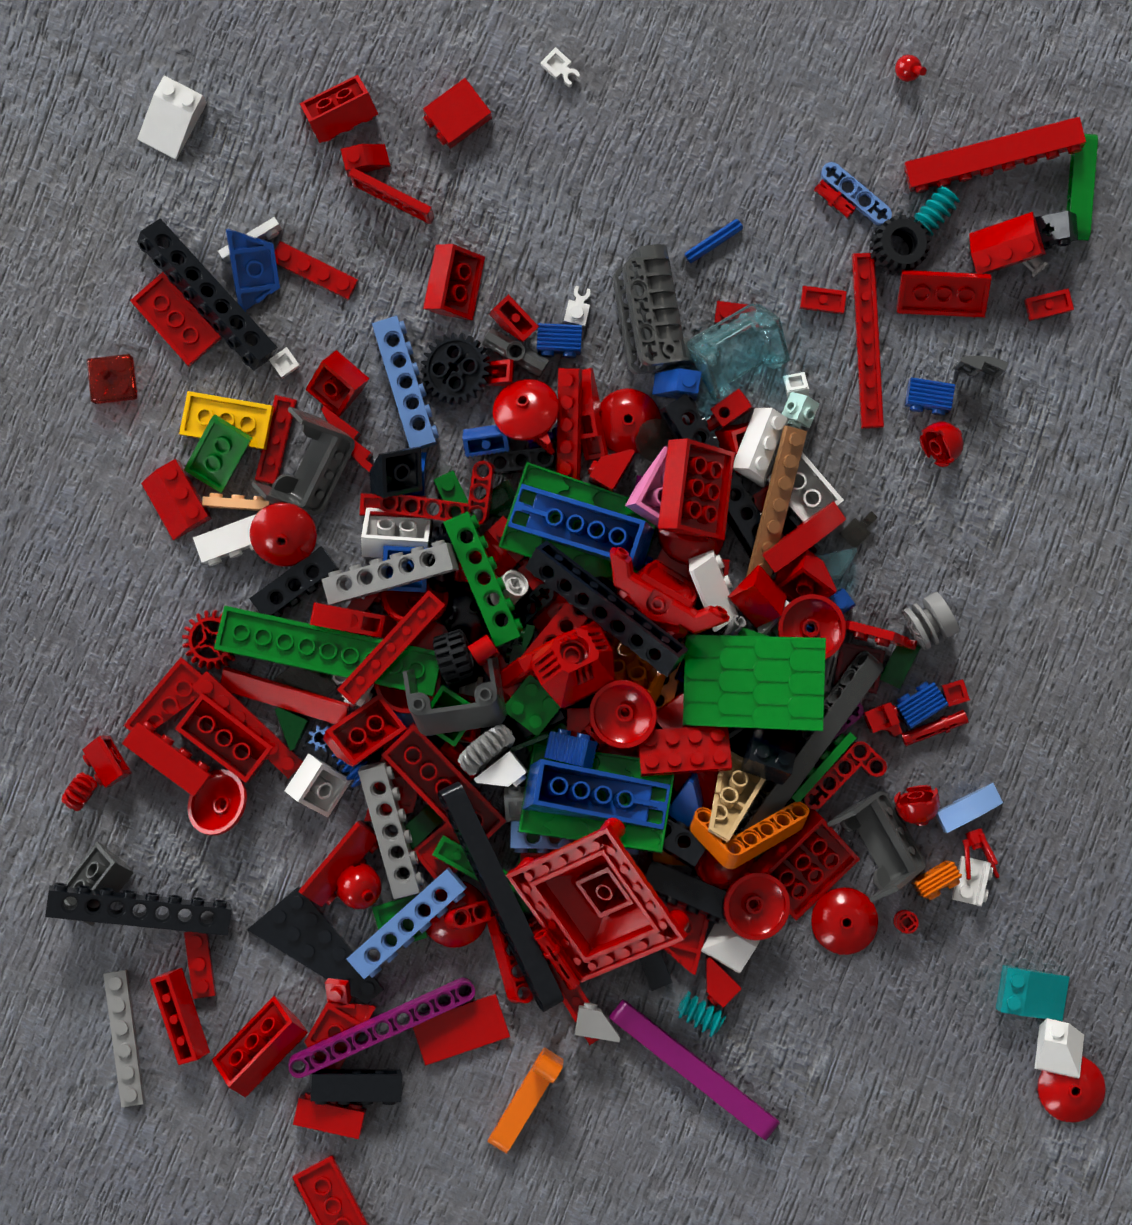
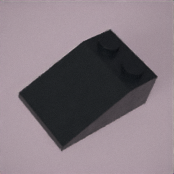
M750 728L740 771L783 785L792 775L796 757V730Z

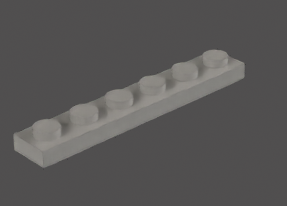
M126 969L106 972L103 975L121 1108L142 1105L145 1103L128 971Z

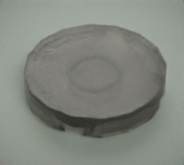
M654 418L647 420L640 426L635 439L636 448L643 458L653 462L665 446L668 447V440L676 438L664 419Z

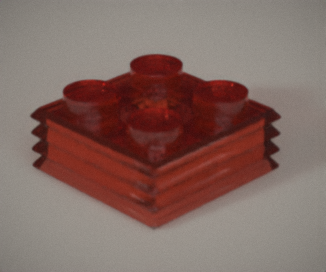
M130 354L87 359L90 397L93 403L101 404L137 399L134 361ZM111 374L117 377V379L113 380V384L107 381Z

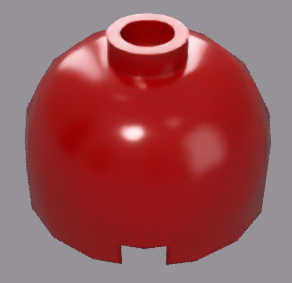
M944 421L936 422L921 431L923 432L920 436L921 447L928 458L932 455L936 460L934 464L937 466H949L961 455L964 446L962 433L954 425Z
M929 785L906 788L908 793L901 795V792H898L895 795L894 802L898 815L904 821L916 824L917 826L928 824L940 809L938 789L932 790Z
M360 863L356 867L353 865L347 867L340 874L336 882L338 886L337 896L345 905L353 909L371 907L381 895V879L375 870L365 863Z

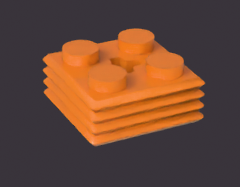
M945 860L913 879L911 884H914L913 887L916 888L919 896L932 900L941 895L939 890L947 887L951 889L958 885L962 874L959 873L960 870H957L958 866H955V862Z

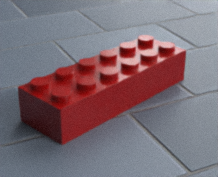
M414 722L381 752L382 757L452 830L453 828L439 801L437 792L457 781L463 786L488 839L506 822L505 817L426 735L419 732Z

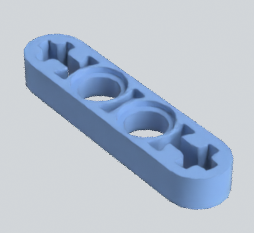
M829 162L823 166L821 179L836 192L840 191L842 197L855 206L859 212L875 225L881 226L887 219L892 217L891 209L838 164ZM827 169L829 171L834 169V175L838 179L841 175L843 176L838 185L835 184L837 179L834 176H831L830 178L826 176L828 173ZM850 182L853 184L854 190L846 193L842 190V184ZM859 197H869L870 205L867 207L861 206L858 201ZM874 203L877 204L875 209L878 212H886V219L881 218L879 220L877 218L878 213L875 210H873L872 213L868 212L870 209H872Z

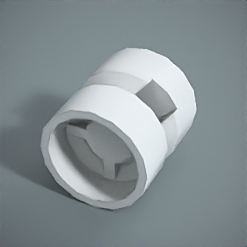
M510 570L502 576L506 586L503 592L506 599L510 597L514 605L528 591L529 586L527 579L522 573ZM497 593L490 594L492 603L497 605L500 600Z

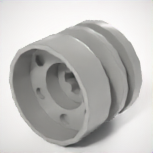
M938 592L923 598L924 610L917 603L912 604L913 612L910 608L902 610L910 634L924 650L931 648L930 641L934 645L939 644L938 632L945 639L959 632V626L953 613Z

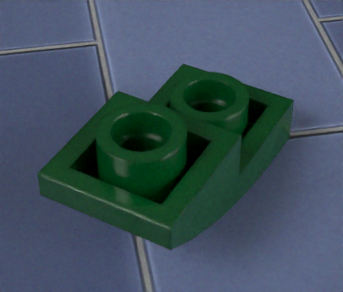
M526 624V628L521 632L522 637L519 638L522 646L513 644L512 649H507L505 661L509 662L508 665L521 657L528 649L534 636L535 626Z
M896 645L880 680L900 689L918 656L921 646L916 645V649L912 650Z
M428 804L405 825L406 830H410L412 835V843H410L412 850L443 821Z

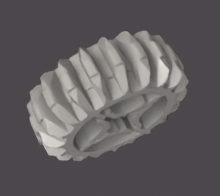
M503 724L489 729L467 746L459 755L458 762L461 764V768L469 775H475L483 771L510 749L515 741L513 733Z

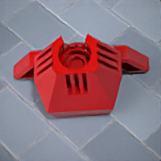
M621 547L611 548L610 558L614 586L620 589L617 594L675 639L686 636L688 631L697 634L729 621L730 617L727 611L720 606L714 607L710 605L700 610L695 609L698 592L693 581L657 560L648 563L638 573H635L633 571L632 558L629 556L628 551Z
M595 621L563 633L517 658L500 671L502 686L508 689L520 683L532 673H535L541 686L559 707L564 709L596 693L604 685L615 681L613 650L607 641L614 636L604 631Z

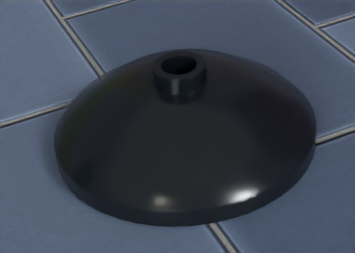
M464 581L461 583L456 582L455 588L448 592V605L445 612L441 615L445 629L448 632L461 629L465 633L469 644L474 643L486 634L492 639L479 606L477 611L470 609L471 605L475 604L478 606L469 583ZM489 595V596H488V603H489L491 606H495V605L492 603V601H491V599H490V595ZM504 613L499 614L496 619L497 624L503 627L506 617Z

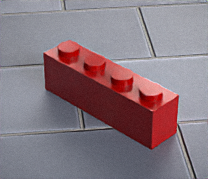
M137 722L121 744L193 797L197 796L213 775L209 771L210 767L201 760L196 762L192 759L191 756L193 754L185 748H177L173 745L175 741L166 734L161 736L155 732L157 728L150 722Z
M178 968L150 979L178 1065L196 1061L210 1053L183 969Z

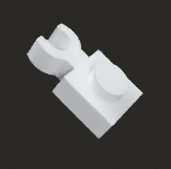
M556 47L541 62V66L556 80L562 76L565 85L568 87L572 86V82L568 79L570 75H574L577 79L580 78V74L576 69L569 68L571 61Z
M576 286L574 288L575 301H568L564 323L585 327L590 305L585 304V301L590 297V289L587 288L586 294L580 296L578 294L579 286Z

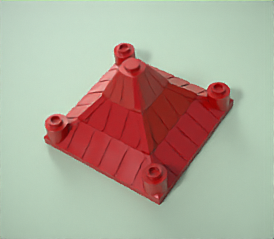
M608 818L599 830L537 859L525 857L516 868L506 874V877L542 928L546 929L553 942L559 945L561 954L581 983L681 942L687 937L685 930L689 925L688 916L680 910H672L669 913L663 901L658 897L654 888L647 881L645 875L620 841L626 830L624 824L617 818Z

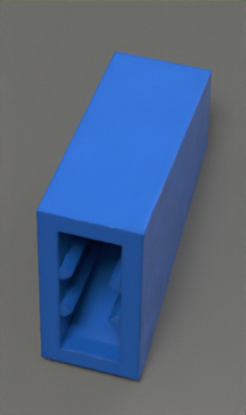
M677 368L655 373L652 395L678 399L687 394L688 397L696 401L702 371Z

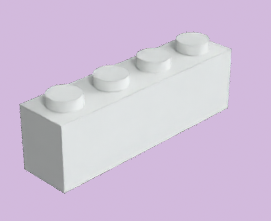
M255 515L193 537L201 562L204 564L209 563V566L221 563V558L230 556V558L238 557L243 554V550L248 548L253 551L254 549L250 541V526Z

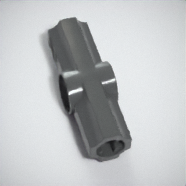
M493 328L487 333L482 343L483 346L502 357L514 360V364L539 378L549 363V360L526 348L521 342L514 341ZM513 348H519L522 351V354L517 358L510 356L509 353Z

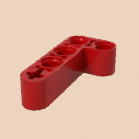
M861 741L853 742L805 795L802 802L809 809H819L859 767L870 776L880 777L885 774L887 764L867 743ZM857 745H861L865 749L864 755L860 758L854 754V749ZM842 761H846L849 764V771L845 774H842L838 768ZM873 761H878L881 765V769L877 773H873L870 769V764ZM827 777H831L834 780V786L829 790L823 786V781ZM817 786L822 792L826 793L825 796L823 794L817 796V804H809V795L815 796L819 792L815 789Z

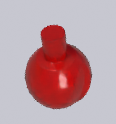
M914 55L900 57L895 65L897 77L905 82L914 81L919 75L924 76L927 72V69L921 66L920 60Z

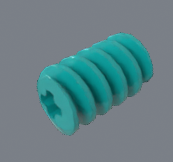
M940 186L937 189V193H933L931 199L926 201V206L920 208V213L914 215V222L920 221L922 223L921 228H926L928 231L926 234L932 237L934 233L931 228L935 230L940 228L936 223L937 221L945 223L942 215L950 217L951 213L948 209L950 208L955 211L957 207L954 202L960 203L959 198L948 188Z
M687 991L677 1007L679 1011L678 1018L681 1019L684 1015H687V1024L695 1020L694 1028L702 1024L701 1032L704 1033L707 1029H710L709 1037L714 1036L722 1026L726 1015L721 1018L722 1011L719 1009L714 1012L713 1005L706 1008L705 1000L698 1004L699 997L694 996L690 999L691 992Z

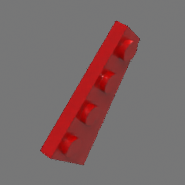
M180 657L123 726L131 731L137 722L142 721L144 723L148 721L158 728L198 699L200 695L191 686L203 674L184 658Z

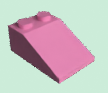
M667 446L661 450L635 486L625 505L657 527L660 515Z

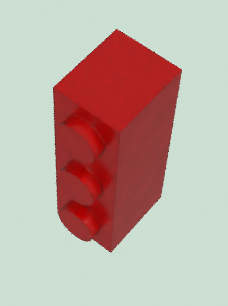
M306 1092L305 1095L301 1094L298 1098L293 1125L359 1139L367 1109L362 1108V1104L351 1102L349 1105H340L337 1102H328L325 1105L315 1104L314 1101H310V1092Z

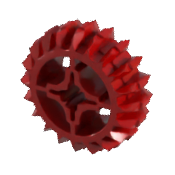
M207 610L204 611L205 618L199 613L196 614L198 622L190 619L189 622L193 627L185 626L184 628L190 632L189 636L182 635L183 639L189 640V643L182 645L183 648L190 647V650L185 653L186 656L194 654L191 662L195 663L200 660L198 667L203 668L206 663L207 670L212 669L213 663L216 669L221 668L220 662L226 667L229 666L227 658L232 661L236 660L235 656L231 653L217 651L214 649L213 644H207L211 640L210 634L214 637L218 634L207 624L209 622L220 623L222 613L218 618L219 613L217 610L213 611L212 617ZM202 628L203 639L196 645L197 632ZM211 648L218 657L206 658L199 651Z

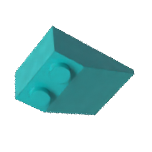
M1003 965L995 1009L1002 1013L1063 1021L1070 977Z

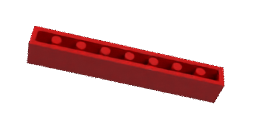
M1079 116L906 161L904 169L910 192L923 193L932 186L937 185L938 188L940 186L946 187L952 181H969L972 179V176L981 174V177L988 176L998 169L1008 171L1016 168L1017 164L1031 165L1038 162L1037 159L1044 157L1050 160L1059 157L1060 153L1068 152V154H1074L1082 150L1081 148L1086 144V139Z

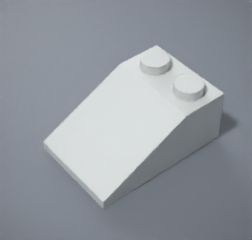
M163 76L152 97L137 139L177 160L207 104L204 96Z

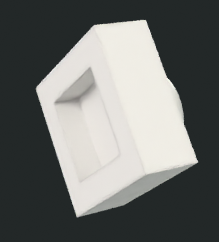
M287 347L269 359L282 379L300 367Z

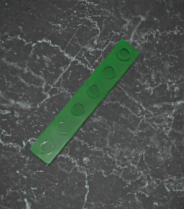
M467 511L444 521V526L495 647L522 637L523 626L520 619H515L512 611L515 610L511 598L506 599L503 592L506 589L502 577L497 578L495 569L498 567L493 556L489 557L486 552L489 546L485 536H480L477 528L480 527L476 515L471 516L470 512ZM465 531H471L473 534V540L470 543L462 541V534ZM478 551L482 555V560L478 564H473L470 556L473 552ZM483 572H488L491 576V580L487 585H482L479 581V576ZM491 593H497L500 598L499 603L495 606H491L488 603V596ZM502 613L508 617V623L503 627L499 626L496 621L497 616Z

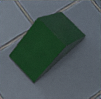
M276 708L275 712L289 750H296L310 720L286 709Z

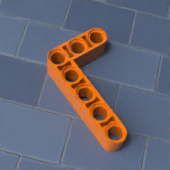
M794 802L736 836L733 834L729 842H726L708 831L711 810L701 807L695 811L690 831L722 866L727 869H735L802 830L810 811L804 803Z
M545 1047L542 1049L487 1141L488 1143L507 1154L550 1082L553 1084L563 1068V1058Z

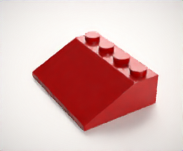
M688 438L668 440L658 529L724 541L735 452Z
M813 809L809 810V815L802 830L768 849L748 869L750 873H767L777 878L784 885L790 899L789 914L796 921L860 860L831 826L828 827L824 818Z

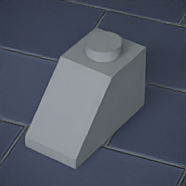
M585 1002L584 1006L579 1005L575 1035L620 1042L619 1033L602 1009L597 1008V1004Z

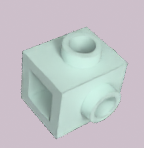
M791 392L782 415L788 418V425L800 429L801 426L810 428L819 403L807 395Z

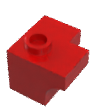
M886 702L863 712L870 733L885 730L891 737L902 734L899 726L898 711L891 702Z

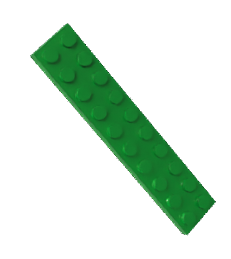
M224 605L214 649L348 678L383 639L310 625L304 622ZM409 645L374 684L405 691L403 671L415 669L418 692L434 697L440 670L434 650Z

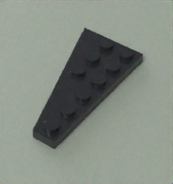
M300 886L247 929L323 978L349 980L351 995L365 1004L369 1003L384 990L375 977L371 978L369 975L363 979L347 961V958L354 951L316 905L298 892L301 889Z

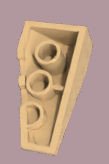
M732 751V770L718 772L708 828L709 832L726 842H729L766 781V779L740 771L743 758Z

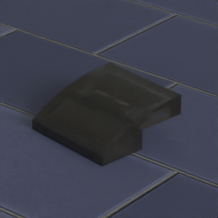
M292 666L274 679L278 683L325 697L338 688L329 674Z

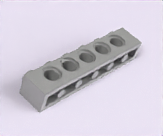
M445 540L431 543L432 547L424 549V546L410 549L411 553L403 555V552L392 554L389 560L383 561L382 558L369 561L370 565L362 567V564L348 567L349 571L344 573L341 570L328 573L329 577L322 579L328 605H338L459 570L452 543H445ZM431 554L435 557V563L432 566L428 564V557ZM410 560L414 563V569L411 572L407 569V563ZM389 566L393 568V575L391 578H389L386 574V570ZM369 572L373 576L370 584L366 582V575ZM348 578L352 581V587L349 590L345 586Z
M386 760L361 766L358 774L393 898L397 899L418 894L421 891L422 885H424L422 873L418 872L416 867L418 857L416 851L411 849L412 835L410 830H406L404 824L407 819L404 809H400L398 801L401 800L398 787L394 788L392 779H395L393 768L388 766ZM381 782L385 784L386 790H377L375 783ZM389 804L392 807V811H383L381 805ZM387 826H396L398 832L390 833L387 830ZM393 847H401L404 853L396 854L393 851ZM399 868H407L410 874L402 875L399 872Z

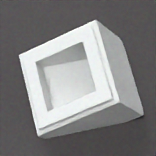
M805 372L783 376L787 400L791 392L809 396V386Z

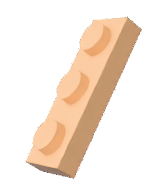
M209 493V497L203 496L202 505L207 508L260 511L262 508L272 504L262 496H253V500H248L243 495H231V498H223V494Z

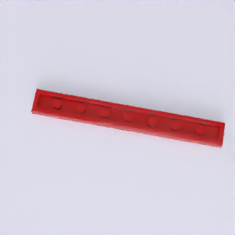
M871 253L852 254L861 429L884 427L875 258H871Z

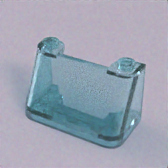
M755 303L745 306L692 337L687 342L689 354L697 370L702 371L701 378L711 398L717 403L732 393L729 383L759 365L764 364L766 367L776 369L790 361L780 318L762 305Z

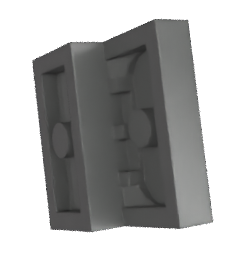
M965 356L954 365L953 369L972 377L982 371L997 378L1006 371L1009 362L988 356Z

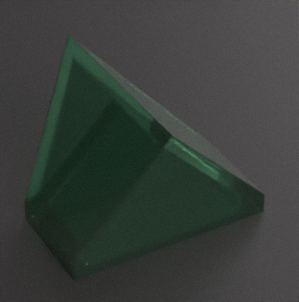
M505 480L493 489L489 518H501L504 516L508 519L516 496L509 480Z

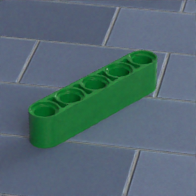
M1084 133L1086 139L1085 146L1081 148L1080 152L1071 154L1066 211L1073 212L1077 216L1078 240L1088 241L1092 224L1098 135Z

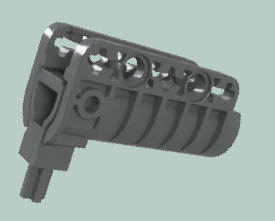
M653 244L641 246L628 257L629 260L624 266L614 272L612 276L629 370L634 374L662 372L685 366L699 365L705 359L721 357V347H719V344L703 346L702 341L690 342L689 338H684L667 246ZM621 273H623L625 289L622 291L620 289L624 287L623 281L618 279ZM623 294L627 295L628 305L622 300ZM624 310H629V311H630V317H631V322H632V328H631V324H630L629 322H626V319L629 318V312H628V311L624 312ZM632 336L635 338L636 348L630 344ZM637 352L638 360L643 364L640 369L637 365L634 366L637 356L636 354L632 355V353Z

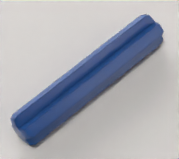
M738 219L733 220L685 252L687 261L693 263L743 229L741 222Z

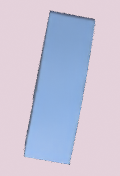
M991 783L940 809L936 817L943 831L948 833L996 808L1003 801L994 783Z

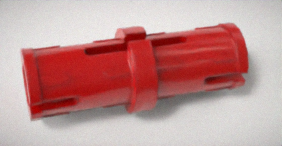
M824 180L820 181L821 184H818L814 191L823 197L830 207H835L848 219L850 214L852 215L856 210V207L842 197L840 191L836 192Z

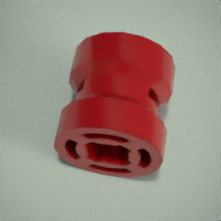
M905 909L898 911L894 915L893 923L899 931L910 934L918 928L919 920L913 912Z

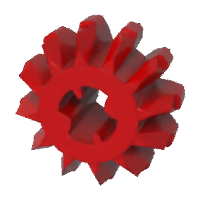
M83 772L77 774L62 795V802L76 812L81 810L96 790L97 781Z

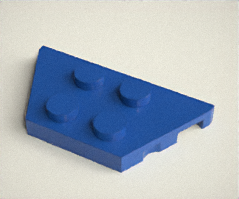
M226 229L237 303L246 312L251 306L256 303L258 304L268 294H272L280 288L274 244L241 232Z

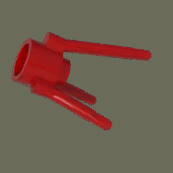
M977 829L966 833V839L962 840L965 850L967 880L971 879L969 847H972L973 850L982 848L987 861L993 867L995 878H999L995 866L998 865V861L986 840L983 830Z

